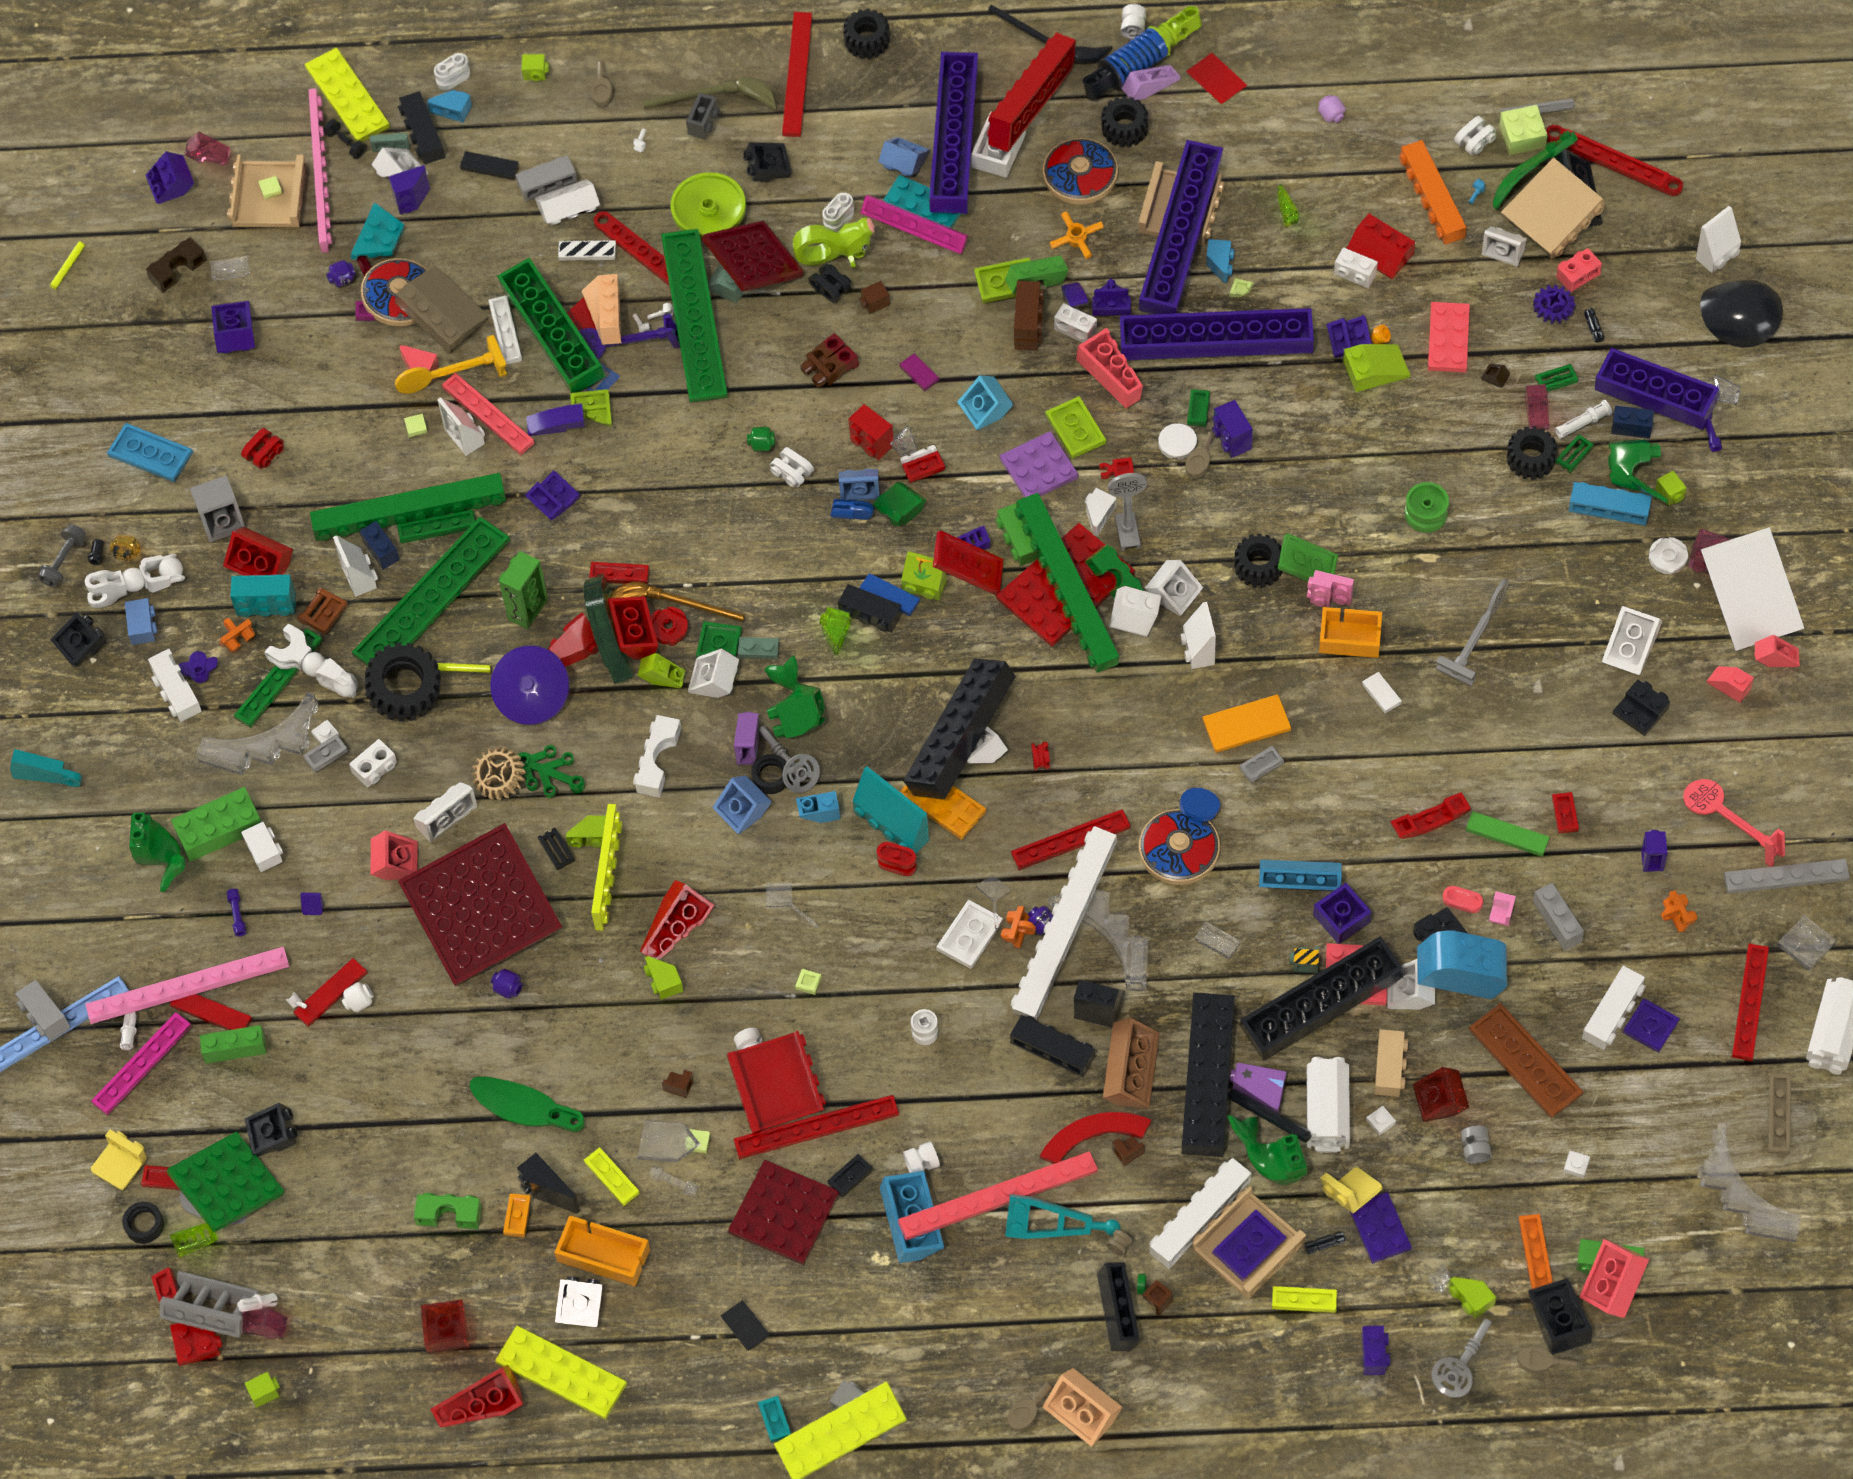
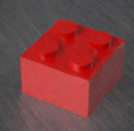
M865 404L848 418L851 442L856 446L862 447L870 457H875L879 461L894 446L893 425Z

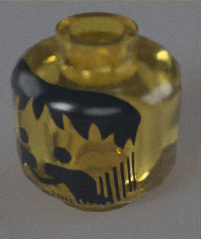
M117 535L114 541L110 543V552H113L117 560L132 561L139 555L140 542L134 536Z

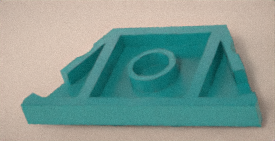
M374 203L351 252V259L355 260L357 256L368 255V258L392 256L404 231V224Z

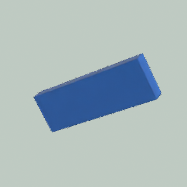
M870 573L859 587L901 604L902 613L911 616L920 602V598Z

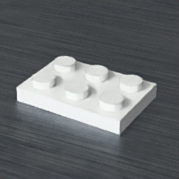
M968 900L936 946V950L972 969L1003 923V918Z

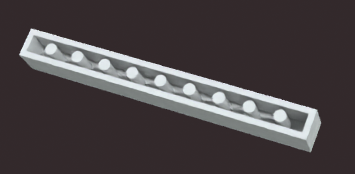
M1095 826L1091 832L1088 831L1084 840L1086 845L1083 850L1080 849L1076 858L1078 861L1075 868L1072 867L1069 872L1068 878L1070 880L1068 885H1064L1061 890L1060 897L1062 898L1059 904L1056 903L1052 910V915L1054 916L1051 922L1048 921L1045 925V936L1043 940H1039L1035 949L1037 953L1035 958H1031L1028 963L1027 969L1029 971L1027 976L1022 977L1019 984L1021 989L1018 995L1015 994L1011 1001L1014 1014L1038 1019L1116 846L1117 836Z

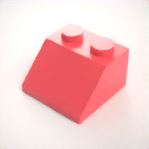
M386 830L371 838L370 875L384 880H400L418 870V841Z

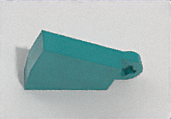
M14 749L10 766L13 779L58 783L70 787H79L81 785L82 776L77 772L66 770L64 768V761Z

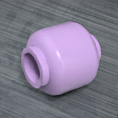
M1328 95L1319 102L1318 112L1326 122L1331 123L1334 121L1338 123L1344 118L1343 114L1346 111V107L1337 96Z

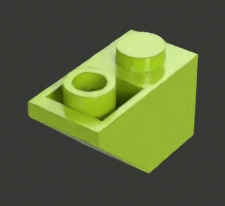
M655 653L641 659L637 676L653 685L682 688L686 670Z
M587 815L566 833L568 846L575 848L582 846L600 848L602 846L606 816Z
M650 956L645 957L646 965L643 968L647 978L650 976L653 982L650 985L654 995L658 994L660 1000L684 992L682 982L674 965Z
M1452 1277L1449 1280L1448 1290L1455 1299L1458 1298L1460 1300L1463 1310L1468 1315L1471 1314L1474 1319L1495 1305L1496 1296L1483 1281Z

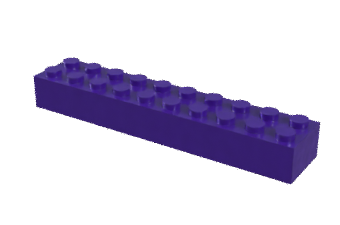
M941 52L929 195L930 212L965 214L968 212L978 78V53Z
M1186 140L1140 295V311L1152 314L1178 313L1222 163V147Z
M1312 308L1120 316L1121 354H1124L1127 360L1313 353Z

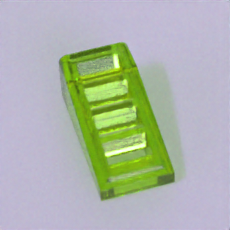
M1279 184L1277 198L1285 227L1298 223L1299 211L1283 185Z
M207 1223L169 1235L179 1258L218 1241L216 1234ZM206 1229L210 1236L208 1238H205V1235L203 1233V1231ZM199 1233L202 1240L198 1241L195 1234ZM191 1237L193 1242L189 1243L187 1238ZM182 1240L185 1243V1245L181 1246L180 1241Z

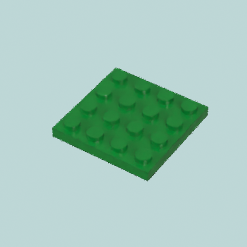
M237 1131L167 1168L169 1177L214 1233L284 1194V1189L256 1155H252L250 1147Z

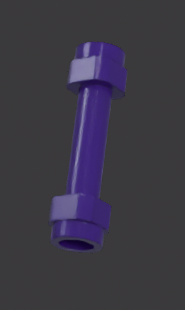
M1711 413L1705 428L1709 437V448L1711 452H1716L1722 449L1720 438L1716 436L1711 421Z
M229 889L226 893L228 903L231 904L234 919L233 931L236 937L246 935L247 932L245 923L242 922L239 907L240 895L238 889Z

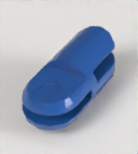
M834 499L830 516L832 518L866 520L872 517L874 507L867 501Z

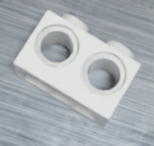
M1063 303L1054 317V330L1083 343L1097 332V318Z
M378 739L355 758L349 766L352 774L368 788L372 784L377 783L386 772L391 771L397 764L395 754ZM380 757H386L383 760H378Z

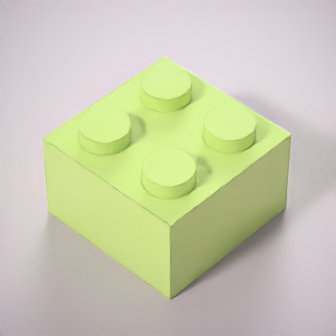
M1537 105L1501 112L1499 126L1509 155L1545 148L1547 133Z

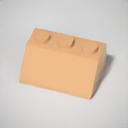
M1072 1368L1060 1376L1043 1408L1092 1447L1114 1423L1122 1406Z

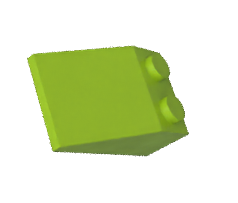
M1361 344L1344 349L1343 362L1355 392L1410 378L1409 370L1398 344Z

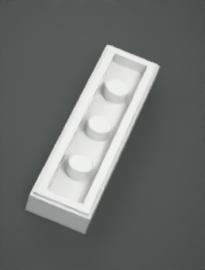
M507 296L489 299L499 347L506 364L522 361Z

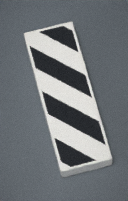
M559 241V261L615 260V241Z

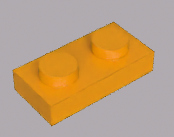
M510 1193L503 1230L504 1235L525 1237L531 1195Z

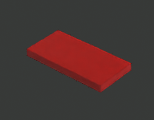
M942 530L937 532L933 567L997 595L1001 587L1004 559Z

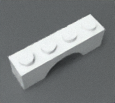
M657 715L655 722L652 721L650 739L645 741V754L640 757V770L634 776L633 785L636 786V791L639 794L660 798L665 784L664 771L656 766L655 760L664 749L677 745L681 733V723L679 719Z

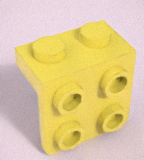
M110 1129L105 1135L109 1144L93 1164L91 1171L119 1190H124L148 1158L144 1152V1147L137 1141L132 1143L127 1140V1136L122 1132L117 1131L116 1133Z
M1358 1167L1353 1168L1339 1181L1328 1173L1320 1177L1324 1193L1352 1213H1355L1383 1189L1381 1183Z

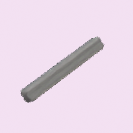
M1565 99L1501 109V112L1533 105L1538 106L1540 113L1574 108V100Z

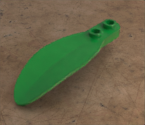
M1566 131L1559 136V140L1548 143L1543 151L1513 169L1497 188L1493 199V208L1498 209L1513 186L1525 174L1546 159L1556 156L1576 142L1578 138L1575 132Z
M484 1076L474 1077L470 1081V1090L476 1100L487 1110L506 1121L533 1127L551 1125L569 1132H578L585 1125V1119L580 1111L556 1104L550 1097L531 1087ZM560 1115L557 1119H553L554 1116ZM574 1121H578L577 1124L572 1125Z

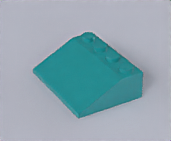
M866 766L853 798L854 813L859 818H865L873 829L880 830L888 841H894L898 845L911 848L916 854L929 841L927 813Z

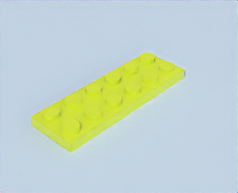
M337 48L305 63L306 70L356 142L365 141L370 136L377 135L390 128L389 122Z
M608 804L591 912L595 930L599 931L604 930V923L608 924L609 912L607 911V905H611L612 898L609 890L610 887L614 886L612 870L616 869L617 866L615 851H619L620 840L617 838L618 833L622 832V821H620V812H617L616 804Z
M517 1325L495 1360L499 1366L509 1365L513 1373L604 1420L608 1417L627 1385L625 1380Z
M886 1381L774 1443L791 1478L803 1479L907 1421V1418L889 1383Z

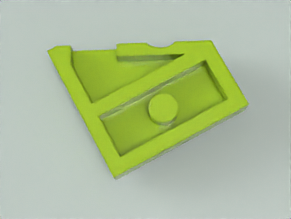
M608 389L570 393L571 405L582 403L584 418L612 426Z

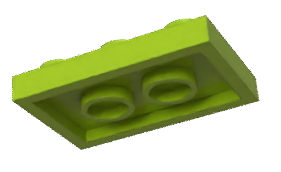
M1030 257L974 268L982 304L1016 297V293L1013 294L1005 280L1006 275L1012 264L1028 262Z
M1080 396L1045 411V416L1072 459L1106 444V438Z

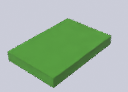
M1287 533L1283 538L1278 569L1308 582L1309 578L1314 576L1315 570L1335 574L1338 554Z

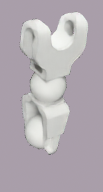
M172 553L164 557L159 555L144 558L141 560V565H139L140 569L129 568L123 574L120 570L116 572L101 570L91 573L85 578V586L89 591L87 596L88 603L93 608H102L112 605L120 597L126 596L127 591L137 592L145 586L150 592H156L170 587L172 583L185 579V576L182 575L183 565L176 558L177 555ZM158 569L161 576L150 578L149 572ZM95 580L100 582L96 585L91 584ZM102 596L99 601L93 600L94 597Z
M287 624L283 629L284 636L290 642V645L284 649L269 646L264 652L266 658L280 669H303L308 676L316 677L321 686L336 692L339 696L352 698L356 696L358 688L357 678L353 674L345 672L331 658L325 660L320 653L312 652L311 648L306 644L304 633L290 624Z

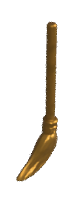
M633 581L625 583L609 595V598L645 596L657 600L664 599L743 622L745 619L744 614L663 591L662 588L649 586L644 582ZM606 602L603 616L610 614L608 602Z

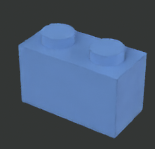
M148 598L125 602L127 629L131 644L155 641L154 634L158 633L156 622H153V617L156 616L154 605H150Z

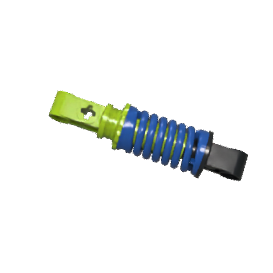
M1196 6L1184 8L1183 11L1171 17L1167 22L1160 24L1158 28L1149 26L1147 30L1123 45V47H1120L1112 55L1099 60L1098 69L1083 78L1087 98L1097 99L1111 88L1116 91L1120 90L1130 72L1148 69L1154 63H1157L1164 57H1168L1171 51L1170 47H1174L1179 41L1185 39L1189 34L1202 26L1199 9Z

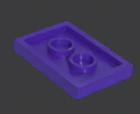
M1388 1192L1374 1196L1355 1213L1350 1212L1372 1264L1411 1250L1412 1247Z
M1255 1209L1213 1249L1212 1254L1241 1281H1244L1286 1241L1287 1237Z

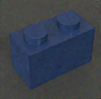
M1615 406L1611 434L1650 439L1654 410Z
M376 521L360 530L363 544L383 570L399 561L396 547Z

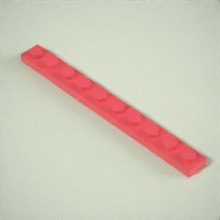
M1089 1151L898 1219V1224L905 1240H909L1009 1204L1010 1194L1033 1196L1097 1173L1098 1168Z

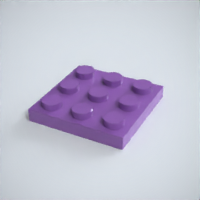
M1051 431L1000 455V461L1024 498L1035 493H1039L1041 497L1078 479L1077 471Z

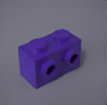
M1384 1325L1362 1326L1364 1375H1385L1386 1366H1390V1354L1385 1353V1346H1389L1388 1333H1384Z

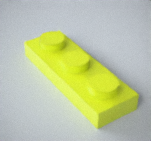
M600 1147L584 1159L586 1166L623 1207L640 1194L639 1190Z
M1273 1286L1272 1309L1336 1313L1337 1290Z

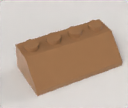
M1131 1017L1113 1022L1103 1092L1104 1099L1118 1106L1150 1108L1159 1032Z

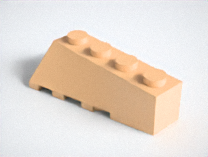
M598 275L582 290V295L585 298L602 345L621 343L618 275Z

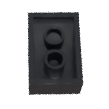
M534 1153L517 1167L519 1175L517 1178L521 1183L520 1187L527 1195L530 1193L535 1199L576 1214L580 1212L576 1195L537 1153Z
M1568 1278L1528 1290L1542 1336L1552 1355L1592 1343V1327Z

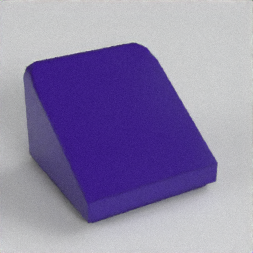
M302 892L300 898L303 915H322L324 901L321 893Z

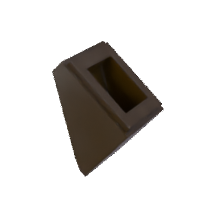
M1489 364L1481 379L1503 388L1510 376V372L1505 365Z

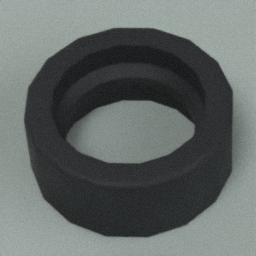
M775 754L759 757L754 762L751 770L753 783L765 794L781 792L786 788L782 777L776 782L766 783L760 780L759 771L767 766H776L783 773L787 762Z
M142 1201L128 1207L124 1212L122 1224L129 1239L136 1243L145 1244L154 1241L160 1236L163 1231L164 1220L157 1206L150 1202ZM144 1212L153 1214L155 1225L149 1231L143 1233L133 1231L131 1221L136 1215Z

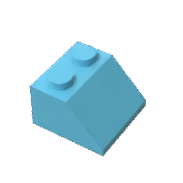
M979 375L957 401L976 430H980L1003 418L1014 405L995 377Z

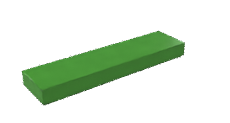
M1472 811L1466 827V832L1541 857L1544 855L1550 838L1549 836Z

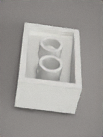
M1730 206L1701 228L1696 260L1711 273L1723 268L1729 259H1734L1740 253L1741 239L1733 210Z
M443 398L437 399L444 429L465 456L485 444L483 438L485 433L480 426L474 424V419L470 413L466 414L461 407Z
M337 535L334 536L333 539L341 567L355 597L376 589L375 581L378 578L375 570H370L368 566L371 565L368 555H363L360 547Z
M1203 602L1183 625V633L1180 634L1181 644L1186 646V651H1184L1185 660L1190 662L1191 669L1215 665L1216 636L1207 602Z
M1622 606L1602 662L1640 675L1655 643L1662 620Z

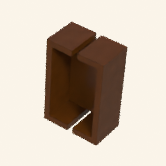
M1017 281L1014 318L1015 350L1037 351L1038 343H1042L1041 329L1043 327L1044 289H1040V282Z

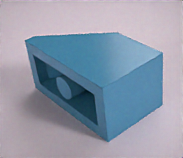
M455 90L430 98L427 101L430 113L464 123L472 107L470 95Z

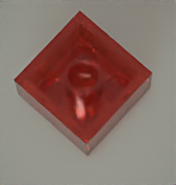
M463 1299L421 1305L423 1337L427 1354L470 1348L466 1307Z

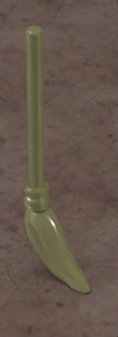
M742 77L737 80L723 82L722 85L642 102L644 108L696 98L699 93L710 95L720 92L732 93L739 91L744 95L762 101L772 109H776L772 89L761 80L752 77Z

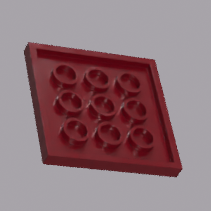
M764 220L703 235L702 241L742 292L801 278L804 274L802 268Z
M764 1159L728 1229V1234L804 1266L839 1197V1193L834 1188Z

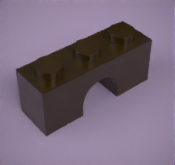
M189 237L181 241L171 251L166 252L159 260L151 263L146 268L149 280L164 293L177 283L173 271L176 267L187 266L191 271H194L205 263L207 259L204 250Z

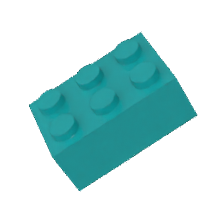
M290 575L231 577L230 598L237 616L249 617L250 615H260L266 617L269 615L287 616L295 614L296 592Z

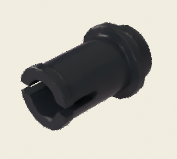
M100 539L92 541L91 553L88 555L90 564L99 565L103 561L104 541Z

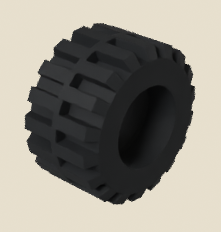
M860 9L857 13L853 12L851 16L846 18V22L843 24L844 44L847 51L852 53L853 56H859L860 59H864V57L871 59L873 56L875 58L878 57L879 53L883 54L885 49H888L890 43L889 23L881 12L877 13V10L870 11V9L862 11ZM863 32H872V33H874V34L869 35V36L859 35V34H861V33H863Z
M1122 96L1121 99L1117 97L1114 98V101L1110 100L1108 105L1104 106L1101 114L1102 134L1108 142L1112 141V145L1116 146L1118 144L1119 147L1123 148V146L1131 147L1132 144L1137 145L1139 141L1144 140L1148 130V111L1146 106L1141 104L1140 100L1137 99L1135 101L1133 97L1126 98V96ZM1130 120L1132 121V123L1120 124L1118 123V121Z
M1527 426L1524 427V430H1517V434L1513 433L1508 443L1507 464L1510 465L1512 472L1516 471L1515 475L1518 477L1522 475L1523 479L1530 477L1531 480H1535V477L1540 479L1543 478V474L1547 476L1550 473V470L1554 467L1557 453L1556 440L1554 437L1551 438V433H1545V429L1541 428L1539 430L1536 426H1533L1531 429ZM1533 449L1541 455L1530 457L1525 455L1523 451Z
M1257 534V536L1249 535V539L1246 537L1242 539V543L1239 542L1237 549H1235V573L1239 575L1238 579L1240 581L1245 580L1244 584H1252L1254 588L1257 585H1260L1261 588H1264L1266 584L1270 586L1273 584V581L1276 582L1279 576L1282 575V571L1278 569L1282 546L1280 543L1277 544L1275 538L1270 539L1269 535H1265V537L1261 536L1262 534ZM1254 557H1264L1269 562L1263 565H1256L1249 560Z

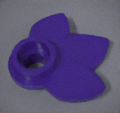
M195 651L190 655L188 662L179 664L180 672L184 676H190L196 683H203L208 680L210 671L217 667L218 660L217 657L207 658L202 651Z

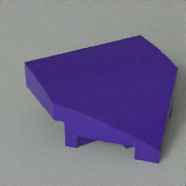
M1111 278L1102 288L1095 289L1094 296L1092 297L1093 316L1131 315L1128 289L1119 287L1115 284V280Z

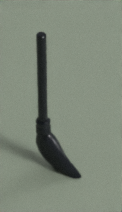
M994 5L988 7L989 12L1044 44L1047 43L1049 37ZM1076 46L1074 63H1090L1101 60L1111 52L1113 46Z

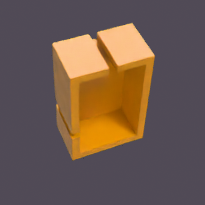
M1323 607L1319 653L1379 657L1382 612L1345 609L1344 622H1340L1341 608Z

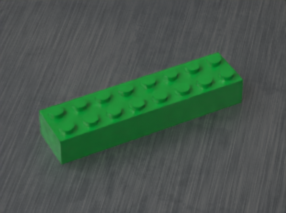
M530 257L497 275L501 288L570 393L580 392L606 377L600 362Z

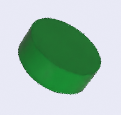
M1138 1273L1137 1295H1143L1146 1291V1275Z

